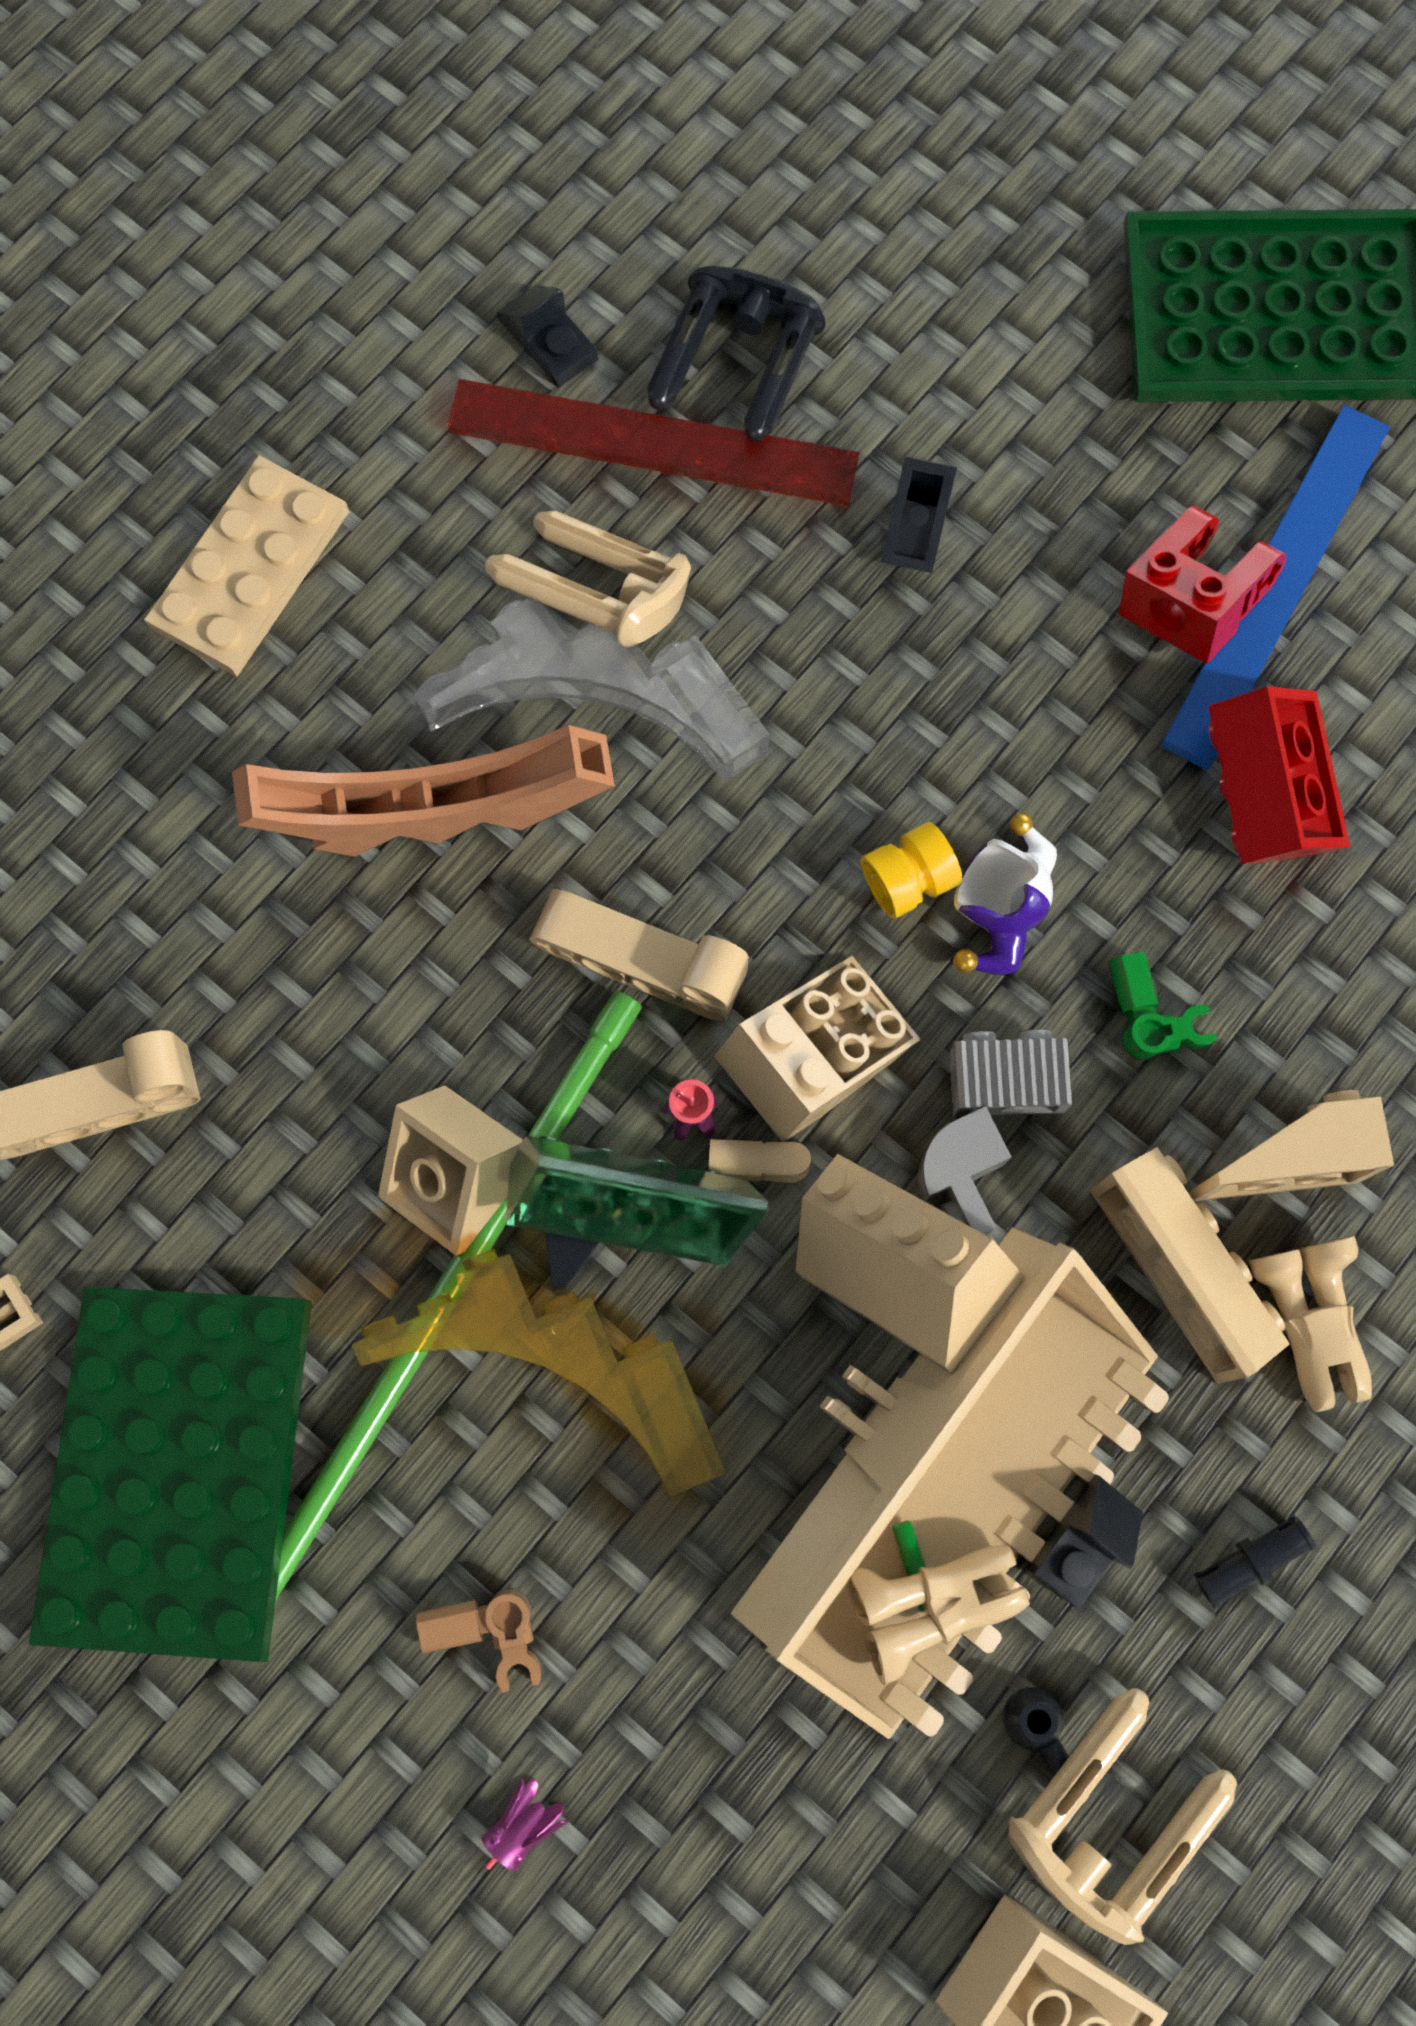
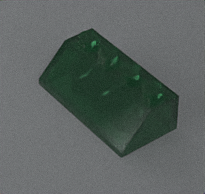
M526 1135L510 1163L505 1225L726 1266L767 1213L768 1201L747 1180L725 1176L716 1170L700 1171L671 1165L662 1159L646 1160L617 1154L608 1148L592 1149L562 1143L553 1137Z

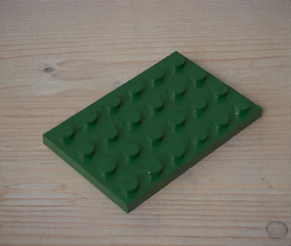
M1416 209L1127 211L1123 229L1135 402L1416 400Z
M84 1287L29 1645L268 1662L310 1323L311 1301L305 1298Z

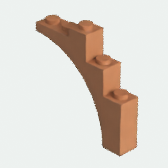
M566 725L534 740L498 752L456 762L413 769L360 773H320L281 770L245 764L232 772L239 826L309 838L313 840V848L316 850L354 857L397 836L441 843L482 822L523 830L615 786L606 735L572 725Z

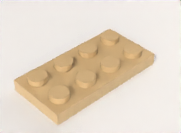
M259 455L144 621L156 633L238 677L348 515L349 509L346 502Z

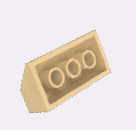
M1158 1147L1111 1173L1091 1189L1090 1192L1216 1383L1221 1384L1248 1378L1289 1345V1342L1282 1333L1285 1330V1324L1277 1310L1268 1301L1264 1300L1261 1302L1250 1286L1249 1282L1252 1281V1275L1245 1262L1235 1252L1228 1253L1217 1237L1216 1233L1219 1232V1226L1212 1213L1202 1203L1196 1205L1185 1189L1184 1185L1187 1183V1180L1179 1164L1169 1155L1164 1157Z
M839 1154L835 1156L802 1197L796 1273L950 1373H952L1025 1277L992 1238Z

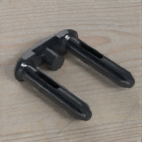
M718 265L701 267L689 276L688 286L691 292L648 384V402L652 408L662 410L676 400L717 307L730 310L732 304L738 305L733 317L734 325L740 331L749 335H756L761 332L767 316L781 319L783 331L776 347L771 353L769 363L744 418L746 437L752 442H759L772 432L812 337L822 333L826 326L825 317L815 299L788 283L765 274L741 268ZM697 318L687 341L683 343L693 320ZM793 349L784 372L778 375L788 350Z

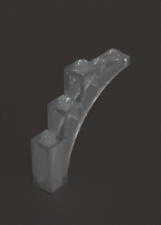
M527 598L523 602L517 600L509 603L500 610L496 619L491 621L495 638L494 644H485L475 648L465 657L464 663L446 674L437 673L429 677L422 683L419 691L412 695L420 717L431 732L467 713L514 700L542 697L584 699L629 710L666 728L697 751L724 782L768 754L770 734L696 635L684 643L676 641L667 645L657 654L655 661L651 663L638 644L631 647L618 644L615 633L591 623L581 629L575 640L570 642L545 606L531 598Z

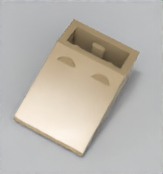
M851 956L740 1023L714 1057L779 1139L785 1142L833 1109L916 1045L921 1039L855 958Z

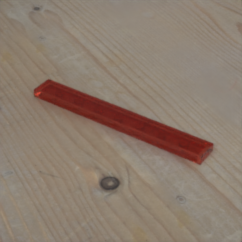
M464 379L458 380L447 423L449 433L843 506L850 505L860 454L857 451L767 435L759 442H752L746 437L743 430Z

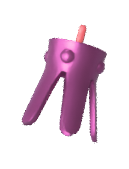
M690 1079L678 1083L673 1088L669 1100L662 1108V1112L664 1115L670 1114L672 1117H675L673 1134L677 1140H685L692 1125H697L706 1137H710L715 1133V1124L711 1111L713 1107H719L720 1102L705 1083Z
M520 1779L500 1820L481 1837L484 1846L493 1856L486 1864V1869H491L498 1861L509 1870L517 1871L532 1848L568 1823L567 1820H562L552 1825L564 1812V1806L559 1803L550 1806L546 1811H544L545 1807L540 1802L533 1803L529 1807L538 1790L536 1779L528 1781L525 1787L524 1779Z

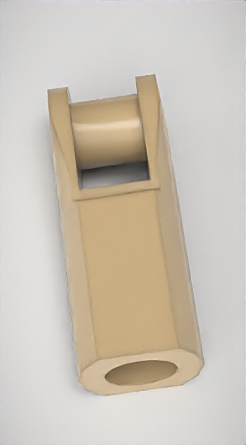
M710 1139L709 1179L761 1181L763 1179L773 1182L796 1183L803 1180L808 1174L811 1155L807 1147L801 1143L766 1142L763 1144L762 1141Z

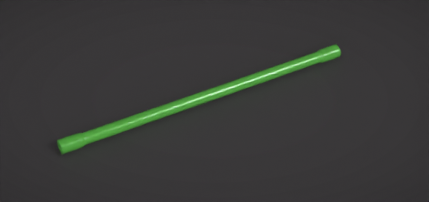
M618 990L613 991L592 1025L588 1039L525 1139L514 1189L466 1251L453 1256L286 1527L283 1536L276 1601L608 1057L618 1048L642 1009V1006L627 994Z

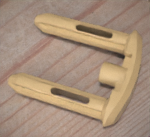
M555 510L537 513L533 520L535 530L546 541L628 574L622 585L619 600L509 554L492 555L485 563L486 573L498 585L615 633L618 644L625 647H631L647 640L672 621L683 602L691 565L686 555L678 553L673 558L667 557Z
M1132 1688L1113 1699L1022 1818H1014L1012 1816L1009 1818L1010 1842L1032 1876L1055 1900L1084 1923L1124 1945L1144 1941L1145 1938L1142 1936L1141 1926L1170 1887L1176 1883L1179 1875L1234 1802L1237 1786L1233 1774L1224 1769H1219L1203 1777L1112 1900H1103L1093 1891L1112 1865L1086 1841L1081 1839L1063 1863L1053 1853L1052 1843L1080 1806L1087 1801L1090 1793L1146 1721L1149 1698L1142 1690Z

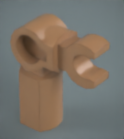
M505 1589L498 1592L490 1600L489 1605L478 1607L477 1601L473 1600L417 1612L416 1624L422 1653L425 1654L483 1641V1634L491 1632L493 1648L501 1650L502 1659L498 1664L496 1681L501 1692L509 1691L510 1678L508 1670L516 1664L524 1665L529 1669L532 1686L540 1684L542 1674L541 1663L537 1656L528 1650L527 1645L534 1640L530 1622L531 1606L528 1598L522 1592L514 1589Z

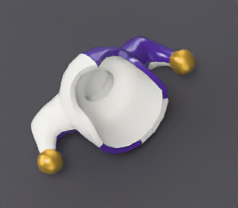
M1017 814L1009 823L1010 831L1014 835L1021 836L1027 853L1004 841L993 838L984 844L974 855L962 874L963 880L957 886L954 906L958 912L990 933L991 951L981 955H976L969 949L958 951L954 956L953 963L955 968L961 973H969L973 970L1004 976L1015 973L1022 962L1027 931L1036 927L1050 909L1053 899V883L1050 874L1056 862L1057 851L1052 843L1033 828L1032 819L1028 814Z

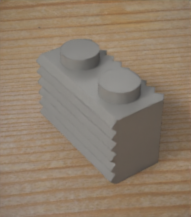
M1029 1030L1020 1032L1018 1039L996 1040V1033L979 1031L964 1034L963 1041H956L950 1050L949 1059L954 1117L966 1116L985 1106L990 1115L1065 1113L1072 1105L1067 1038L1054 1039L1052 1038V1032L1049 1030Z

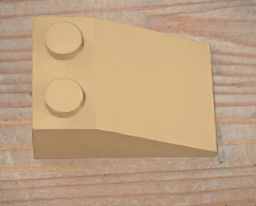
M1358 1090L1339 1091L1324 1095L1323 1103L1306 1107L1307 1113L1190 1190L1191 1198L1193 1201L1357 1184L1394 1166L1381 1096L1360 1099Z
M1005 1894L936 1999V2003L955 2026H1161L1168 2015V2012L1049 1922Z

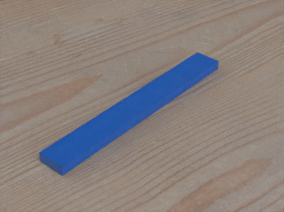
M1343 405L1269 542V545L1286 553V561L1278 579L1263 598L1241 620L1234 636L1208 664L1205 663L1160 747L1207 771L1209 770L1218 751L1213 746L1209 737L1211 718L1208 705L1251 692L1385 439L1390 426L1349 406Z

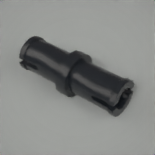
M1294 1514L1288 1517V1520L1253 1541L1248 1538L1236 1543L1238 1550L1193 1575L1208 1602L1216 1609L1221 1603L1254 1583L1259 1582L1261 1585H1265L1273 1580L1272 1573L1307 1551L1316 1549V1545L1305 1525Z

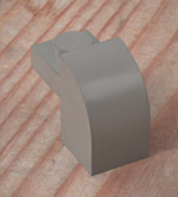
M986 1106L949 1123L938 1132L920 1162L918 1187L921 1199L925 1202L944 1194L947 1203L942 1205L943 1212L988 1236L996 1229V1226L973 1180L1003 1167L1010 1160L1011 1155Z

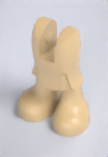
M1355 1236L1248 1260L1256 1281L1266 1285L1275 1299L1285 1324L1284 1331L1289 1338L1293 1350L1301 1390L1314 1412L1330 1410L1335 1405V1393L1328 1369L1330 1366L1336 1365L1342 1389L1350 1402L1360 1403L1370 1400L1372 1396L1369 1366L1354 1327L1353 1306L1347 1305L1342 1281L1343 1269L1358 1257V1245ZM1303 1268L1309 1279L1318 1307L1308 1309L1301 1280Z
M993 1546L979 1549L941 1566L919 1567L917 1574L898 1579H883L869 1568H859L853 1572L846 1583L855 1612L863 1625L870 1626L885 1621L897 1613L920 1604L923 1605L926 1616L918 1619L883 1626L865 1632L866 1647L872 1666L883 1685L894 1682L904 1676L911 1658L926 1648L939 1642L948 1645L954 1638L967 1631L1008 1620L1030 1605L1025 1587L998 1591L991 1596L982 1599L978 1598L973 1583L974 1580L996 1575L1000 1571L1016 1565V1560L1010 1546Z

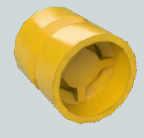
M926 822L901 835L899 848L890 843L869 852L860 859L863 875L873 896L891 919H897L914 910L917 904L922 902L923 893L936 898L960 885L963 880L962 872L952 847L943 833L932 822Z

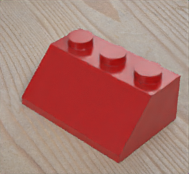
M1266 686L1208 705L1211 718L1209 737L1213 746L1218 751L1222 769L1220 788L1225 800L1229 803L1233 821L1231 840L1235 851L1240 855L1241 864L1272 863L1349 848V838L1317 691Z

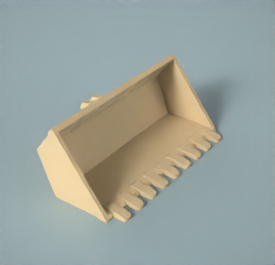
M1013 1227L999 1244V1247L1025 1277L952 1373L919 1354L902 1379L897 1377L888 1391H886L861 1371L850 1365L842 1377L853 1390L860 1395H865L877 1404L866 1421H862L853 1414L851 1409L843 1402L829 1396L819 1406L855 1436L844 1449L847 1452L846 1456L730 1613L768 1646L766 1651L777 1661L887 1739L892 1737L904 1718L927 1736H934L943 1725L944 1718L937 1710L920 1698L922 1692L932 1678L935 1677L956 1694L961 1695L965 1693L973 1681V1676L948 1655L962 1635L985 1653H992L1002 1637L997 1629L989 1625L967 1631L954 1638L948 1645L939 1642L913 1656L904 1676L894 1682L883 1685L872 1666L866 1647L865 1632L883 1626L918 1619L926 1616L925 1612H920L917 1606L897 1613L885 1621L870 1626L863 1625L855 1612L846 1583L853 1572L859 1568H869L886 1580L907 1577L892 1530L894 1524L906 1520L912 1522L926 1567L941 1566L971 1552L993 1546H1010L1015 1560L1020 1554L1031 1563L1046 1543L1035 1534L1044 1518L1048 1514L1060 1523L1074 1504L1071 1499L1063 1494L1072 1478L1076 1475L1088 1484L1096 1474L1109 1484L1114 1478L1112 1470L1090 1454L1101 1437H1106L1125 1452L1133 1451L1140 1442L1141 1433L1118 1415L1129 1397L1152 1413L1160 1412L1168 1401L1167 1392L1145 1376L1158 1355L1082 1257L1067 1245L1059 1243L1055 1246ZM1009 1568L1000 1571L996 1575L973 1581L979 1599L988 1597L998 1591H1006L1022 1586L1006 1574ZM1026 1590L1027 1595H1028V1598L1030 1599V1594H1029V1592Z

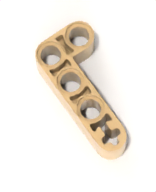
M552 889L529 939L536 947L551 955L719 1022L727 1020L748 971V954L729 941L704 935L700 943L696 944L583 897L559 889Z
M150 1031L125 1040L122 1043L125 1056L0 1091V1160L29 1154L184 1109L198 1103L201 1099L188 1045L171 1031Z

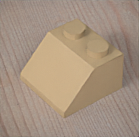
M444 1085L396 1105L378 1198L457 1256L466 1251L514 1189L525 1141Z

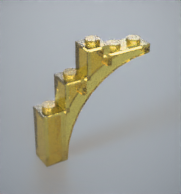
M495 1249L463 1261L466 1272L455 1276L463 1296L462 1299L452 1302L449 1293L430 1299L416 1306L419 1317L399 1325L394 1315L361 1328L365 1339L352 1344L361 1367L409 1353L448 1349L501 1353L543 1366L582 1387L619 1418L646 1452L667 1494L671 1497L726 1473L672 1340L659 1345L655 1334L623 1347L626 1359L617 1362L592 1298L589 1297L578 1301L575 1292L566 1294L543 1304L546 1315L536 1319L510 1254L498 1258Z

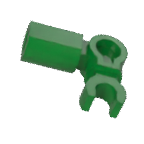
M1146 952L1124 954L1109 960L1108 964L1122 1016H1127L1129 1022L1122 1034V1045L1131 1057L1138 1060H1148L1159 1053L1178 1050L1180 1044L1189 1049L1198 1050L1207 1047L1217 1040L1216 1033L1200 1035L1192 1027L1193 1019L1202 1018L1210 1013L1209 1006L1194 1005L1181 1013L1177 1018L1172 1013L1159 1015L1155 1012L1159 1002Z

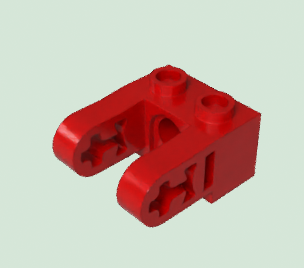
M1193 505L1126 571L1118 615L1208 664L1234 636L1241 620L1274 585L1284 567L1286 553L1260 541L1225 576L1196 560L1211 543L1218 528L1219 519Z

